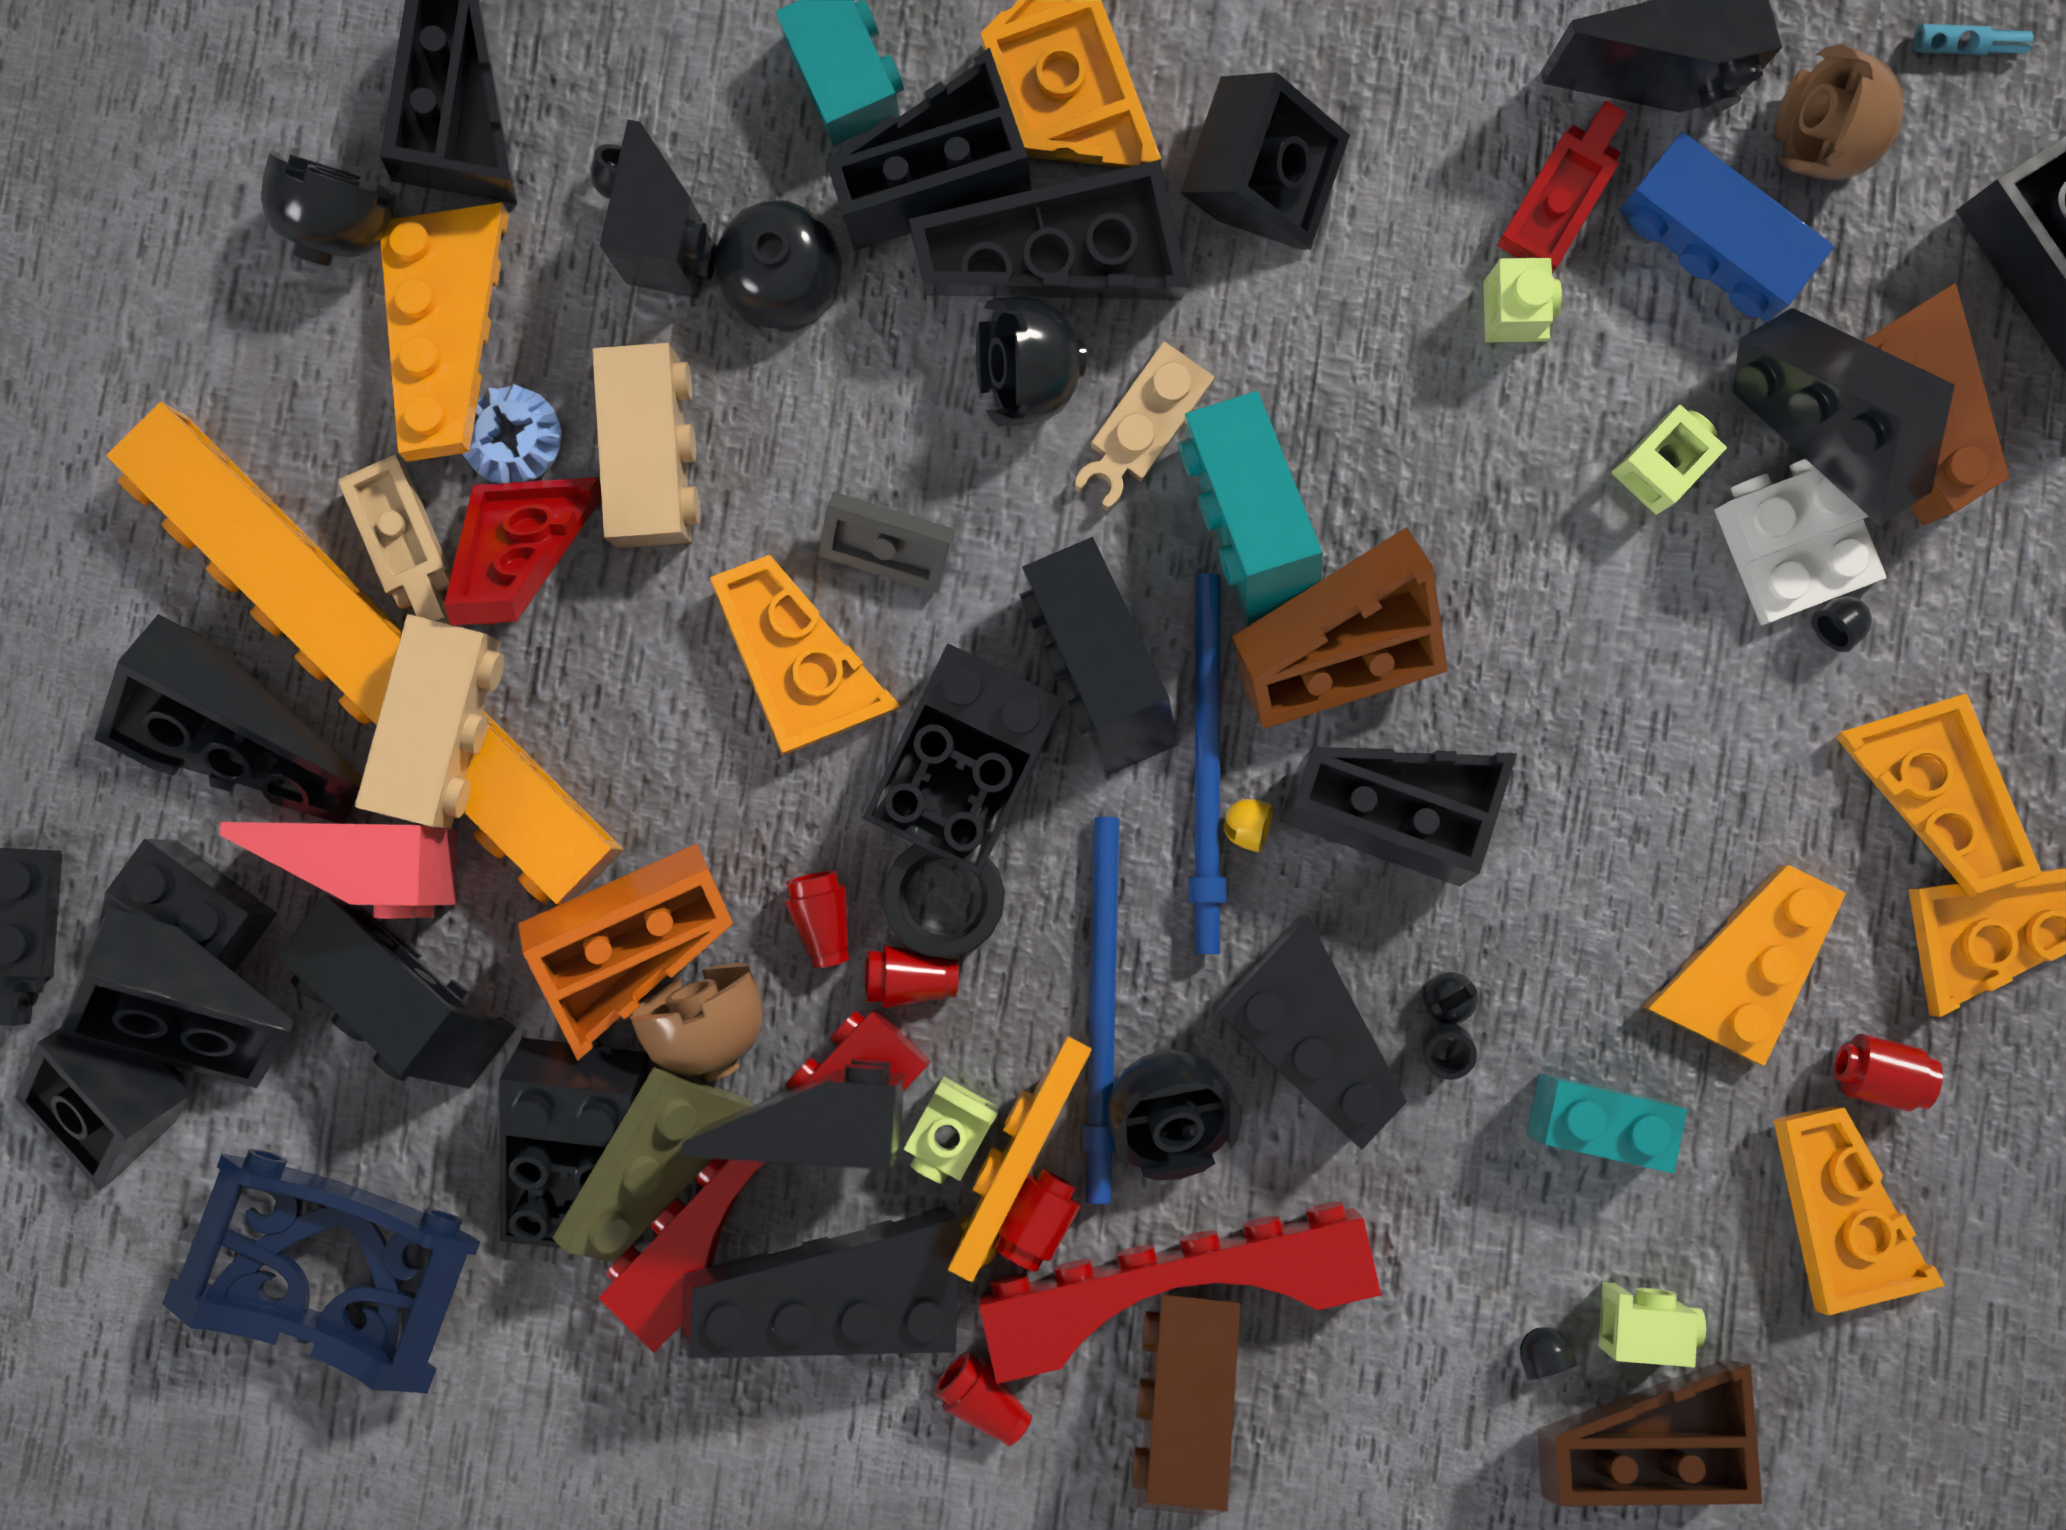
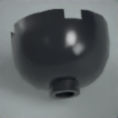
M270 151L262 180L261 201L265 217L275 232L295 243L293 255L313 263L331 266L333 255L357 257L369 252L383 238L391 220L397 193L378 184L376 192L361 188L358 181L361 178L360 176L291 154L287 162L278 152Z
M787 200L762 201L742 209L725 226L716 247L717 279L729 306L745 322L756 327L760 325L765 328H778L779 332H792L815 323L835 301L838 293L837 287L841 280L842 259L830 229L808 208Z
M1001 297L987 301L984 308L994 311L991 321L979 322L975 357L980 394L988 393L992 389L994 403L997 409L986 410L989 418L998 427L1026 425L1052 418L1065 408L1076 391L1079 377H1083L1086 372L1087 352L1083 341L1076 338L1073 327L1061 311L1040 299Z
M1160 1050L1142 1056L1125 1068L1114 1083L1107 1109L1108 1127L1120 1162L1127 1168L1128 1162L1133 1166L1140 1167L1143 1176L1152 1180H1180L1204 1172L1215 1164L1212 1154L1221 1149L1226 1141L1229 1149L1233 1147L1238 1140L1242 1125V1117L1237 1100L1224 1075L1209 1060L1185 1050Z

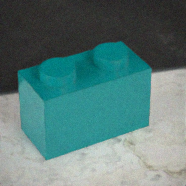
M798 0L775 11L782 36L832 146L868 131L890 115L894 119L900 117L896 94L904 91V85L891 55L888 54L880 58L871 38L878 36L879 31L866 0L856 2L854 0Z
M1539 1073L1527 1136L1545 1145L1675 1174L1688 1109L1658 1099Z

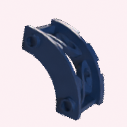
M249 1149L245 1158L221 1154L217 1164V1168L220 1171L179 1279H171L162 1304L191 1329L227 1333L273 1345L276 1344L281 1332L298 1338L297 1342L303 1344L313 1343L314 1346L310 1357L349 1374L372 1390L428 1393L437 1369L428 1362L467 1254L476 1255L480 1244L479 1240L460 1230L463 1222L462 1219L436 1209H425L422 1212L343 1182L285 1167L287 1159L272 1152ZM243 1188L264 1191L272 1195L276 1200V1209L273 1214L260 1213L254 1207L246 1210L245 1215L249 1225L254 1230L266 1234L258 1240L228 1228ZM302 1199L325 1205V1207L301 1215ZM377 1224L396 1232V1234L386 1242ZM346 1226L360 1245L368 1261L375 1285L363 1284L347 1289L331 1300L322 1312L309 1309L310 1288L307 1277L297 1262L281 1251L315 1233ZM411 1244H418L432 1251L417 1294L402 1290L399 1285V1280H407L414 1277L424 1267V1265H412L408 1261L407 1249ZM222 1245L240 1253L220 1274L213 1285L207 1284ZM264 1265L277 1271L286 1280L288 1291L283 1298L276 1299L265 1294L263 1290L265 1282L276 1278L277 1275L266 1270H259ZM357 1301L378 1302V1308L368 1306L362 1310L366 1316L365 1327H359L350 1322L348 1307L351 1303ZM402 1308L411 1309L401 1335Z

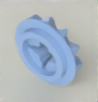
M516 384L499 389L488 388L486 394L477 403L469 453H462V455L479 475L493 483L533 481L551 467L558 455L561 445V426L558 416L552 406L539 393L522 388ZM501 414L515 426L526 425L524 427L525 430L516 435L519 444L516 446L520 455L518 457L503 442L491 443L494 441L493 438L501 433V426L499 424L502 422L499 416Z

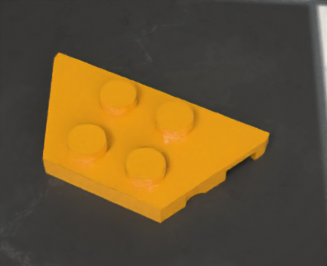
M1017 0L1013 7L1007 11L1000 12L981 32V44L984 51L989 47L991 49L1028 157L1129 168L1159 160L1161 162V156L1102 0Z
M1067 1036L1039 1080L1033 1094L1021 1089L1005 1120L1006 1125L1003 1131L1011 1135L1003 1151L993 1146L991 1147L976 1176V1183L972 1191L980 1194V1197L950 1263L949 1271L973 1282L1092 1048Z

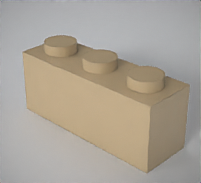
M669 343L592 348L604 538L616 548L692 543L691 525L700 524V501L696 486L688 487L687 463L696 462L694 429L692 424H684L683 401L692 400V378L688 362H680V358Z
M407 614L355 804L356 808L431 827L452 828L454 817L460 818L468 804L471 785L470 781L465 779L471 754L476 755L479 753L486 737L488 722L487 718L482 716L488 690L494 691L497 688L503 674L504 654L499 652L502 641L485 633Z

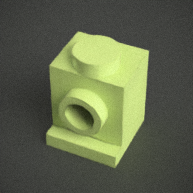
M1551 258L1499 259L1483 281L1485 342H1547L1550 339V324L1553 322V318L1559 316L1562 303L1561 283L1559 279H1554L1552 276Z
M1679 404L1666 414L1610 473L1657 515L1675 504L1727 447L1716 438L1717 430L1706 417L1693 410L1687 411ZM1659 450L1669 451L1674 456L1675 467L1658 453Z
M943 1076L903 1149L914 1155L910 1167L928 1179L940 1184H944L948 1175L961 1181L987 1131L996 1118L999 1106ZM943 1125L955 1127L960 1135L959 1143L952 1148L940 1146L935 1138L936 1130Z
M1602 1282L1598 1347L1615 1361L1695 1367L1696 1348H1702L1706 1338L1705 1315L1701 1308L1687 1307L1676 1301L1677 1294L1671 1291L1656 1288H1637L1636 1298H1634L1632 1294L1616 1283Z

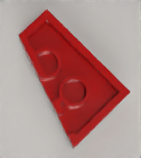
M599 477L473 485L444 602L450 626L468 624L492 625L499 622L517 621L601 501Z

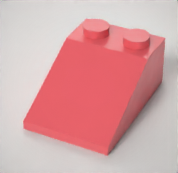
M220 822V836L351 905H374L373 918H434L435 905H456L458 829L423 825Z

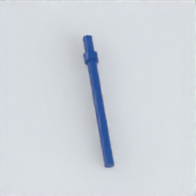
M1212 573L1195 575V877H1188V903H1195V954H1220V903H1227V878L1220 877L1221 575Z
M1094 817L1089 1047L1092 1050L1089 1054L1087 1123L1081 1124L1080 1150L1087 1152L1085 1202L1090 1204L1111 1203L1112 1152H1117L1108 1127L1107 1118L1110 1094L1114 1086L1120 818Z

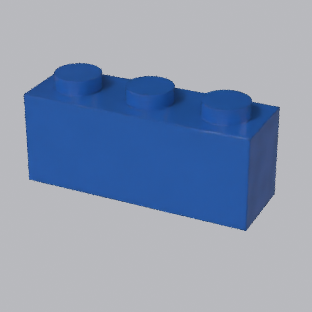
M1683 131L1678 134L1618 210L1629 218L1628 222L1631 228L1638 235L1649 241H1659L1679 256V262L1687 272L1697 278L1711 280L1729 294V300L1736 309L1747 316L1759 317L1766 323L1791 304L1835 247V245Z

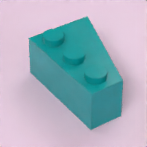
M1258 390L1185 413L1186 439L1178 441L1181 461L1188 478L1194 476L1198 478L1202 493L1198 494L1201 514L1208 531L1215 530L1220 546L1218 554L1222 570L1229 586L1233 585L1246 627L1321 581L1323 556L1322 549Z

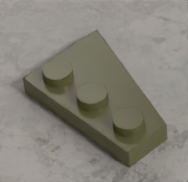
M653 1068L554 1234L553 1239L566 1253L615 1263L713 1159L681 1156L682 1142L705 1125L737 1113L754 1104L745 1096Z

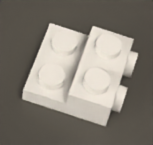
M1806 459L1789 466L1793 477L1772 484L1767 473L1730 488L1734 499L1714 509L1761 626L1887 578L1863 520L1869 516Z

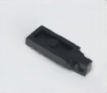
M0 848V1025L18 1026L30 1024L33 993H43L46 977H53L63 855L59 850Z

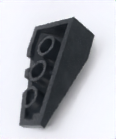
M158 614L117 662L94 740L153 770L174 776L180 768L208 775L210 786L230 792L236 784L261 790L271 804L344 824L358 797L363 777L218 645L199 636L193 630L182 627Z

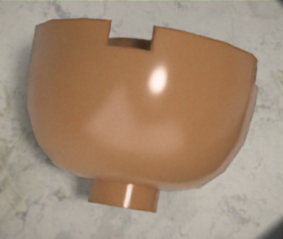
M1839 44L1825 47L1815 54L1825 59L1819 62L1811 72L1800 69L1795 75L1780 103L1774 126V140L1781 142L1786 139L1784 147L1786 157L1777 156L1780 165L1793 173L1812 179L1832 181L1862 174L1873 167L1885 155L1898 138L1901 130L1904 111L1903 90L1891 68L1863 51Z
M732 962L711 966L702 970L708 979L681 987V981L678 978L648 993L639 1000L640 1007L632 1013L630 1019L637 1038L652 1061L664 1071L682 1076L702 1074L705 1081L726 1077L740 1067L738 1059L753 1047L762 1030L764 1017L761 992L747 963Z

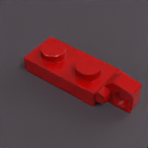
M1605 100L1586 131L1572 124L1568 132L1565 131L1496 246L1517 258H1551L1552 274L1554 273L1620 163L1617 159L1621 152L1608 144L1627 112Z

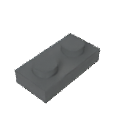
M834 492L827 505L818 556L938 593L945 578L956 529Z

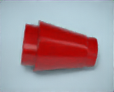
M836 870L814 872L788 880L786 885L789 896L783 900L807 955L810 956L812 968H825L848 961L850 957L847 949L846 884H839Z
M883 945L882 951H867L865 963V1001L880 1002L881 1009L939 1000L944 997L956 998L959 976L957 959L924 956L916 951Z
M969 1352L962 1353L947 1367L936 1384L934 1393L943 1401L942 1409L996 1440H1000L1007 1447L1015 1444L1024 1435L1031 1423L1032 1415L1024 1409L1021 1402L1004 1382L996 1384L993 1367L985 1357L976 1359Z

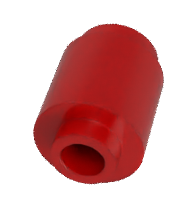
M1858 1034L1849 1044L1844 1043L1839 1048L1834 1061V1077L1837 1081H1840L1841 1089L1847 1097L1911 1112L1917 1107L1922 1109L1932 1107L1941 1091L1943 1081L1942 1065L1939 1060L1930 1058L1927 1052L1921 1048L1865 1034Z
M1042 1169L1038 1177L1028 1174L998 1231L999 1235L993 1244V1248L1017 1265L1030 1271L1038 1272L1044 1260H1052L1081 1208V1205L1072 1198L1076 1187L1064 1178L1046 1169Z

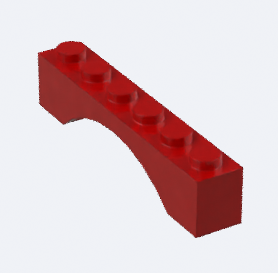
M877 1008L866 1018L856 1010L829 1038L838 1046L821 1065L811 1057L787 1081L785 1086L791 1090L839 1069H845V1065H851V1059H875L890 1061V1073L905 1074V1091L928 1067L931 1060ZM714 1158L695 1178L703 1189L686 1206L676 1198L649 1226L658 1236L641 1253L631 1245L604 1273L613 1283L598 1299L653 1353L681 1326L684 1273L713 1266L723 1226L739 1194L766 1162Z
M1329 1202L1306 1209V1219L1281 1224L1279 1216L1263 1217L1242 1224L1244 1233L1218 1238L1217 1231H1202L1180 1238L1181 1247L1155 1253L1154 1245H1141L1118 1252L1116 1254L1118 1262L1092 1267L1090 1259H1081L1054 1267L1053 1277L1029 1282L1028 1274H1014L996 1279L990 1283L991 1291L981 1293L979 1303L996 1384L1061 1369L1079 1345L1109 1318L1142 1299L1178 1287L1209 1283L1251 1285L1288 1295L1316 1310L1382 1296L1364 1217L1355 1208L1344 1209L1343 1202Z

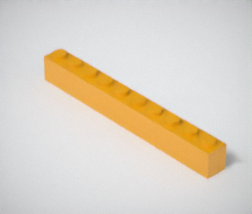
M160 401L106 455L123 472L117 479L118 483L143 505L149 506L153 502L167 516L161 523L163 528L187 549L192 550L197 546L211 560L205 567L208 573L228 591L236 594L241 590L255 604L250 610L253 618L272 635L280 638L285 634L300 649L294 657L306 671L322 682L327 678L334 682L345 693L339 699V702L348 713L365 726H368L372 721L377 725L403 630L188 416ZM483 710L482 716H485L488 722L486 737L479 753L476 755L471 754L465 779L470 781L471 789L464 813L478 826L473 832L474 837L496 858L502 859L507 855L523 871L518 877L519 882L541 903L547 904L552 900L555 904H562L578 897L624 849Z

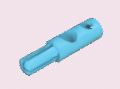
M1919 24L1914 34L1913 49L1915 53L1987 55L1989 52L2026 54L2030 51L2032 45L2025 42H2033L2034 37L2033 33L2027 30L1993 29L1991 26ZM1970 30L1968 43L1962 49H1958L1959 38L1965 31Z

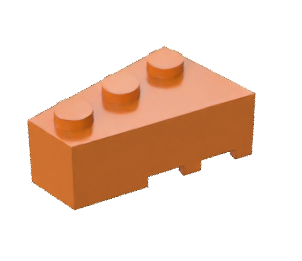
M696 843L518 923L522 953L578 1061L593 1048L592 1042L620 1017L625 1020L640 1007L639 1000L667 975L670 978L674 977L725 932L733 922L700 848Z

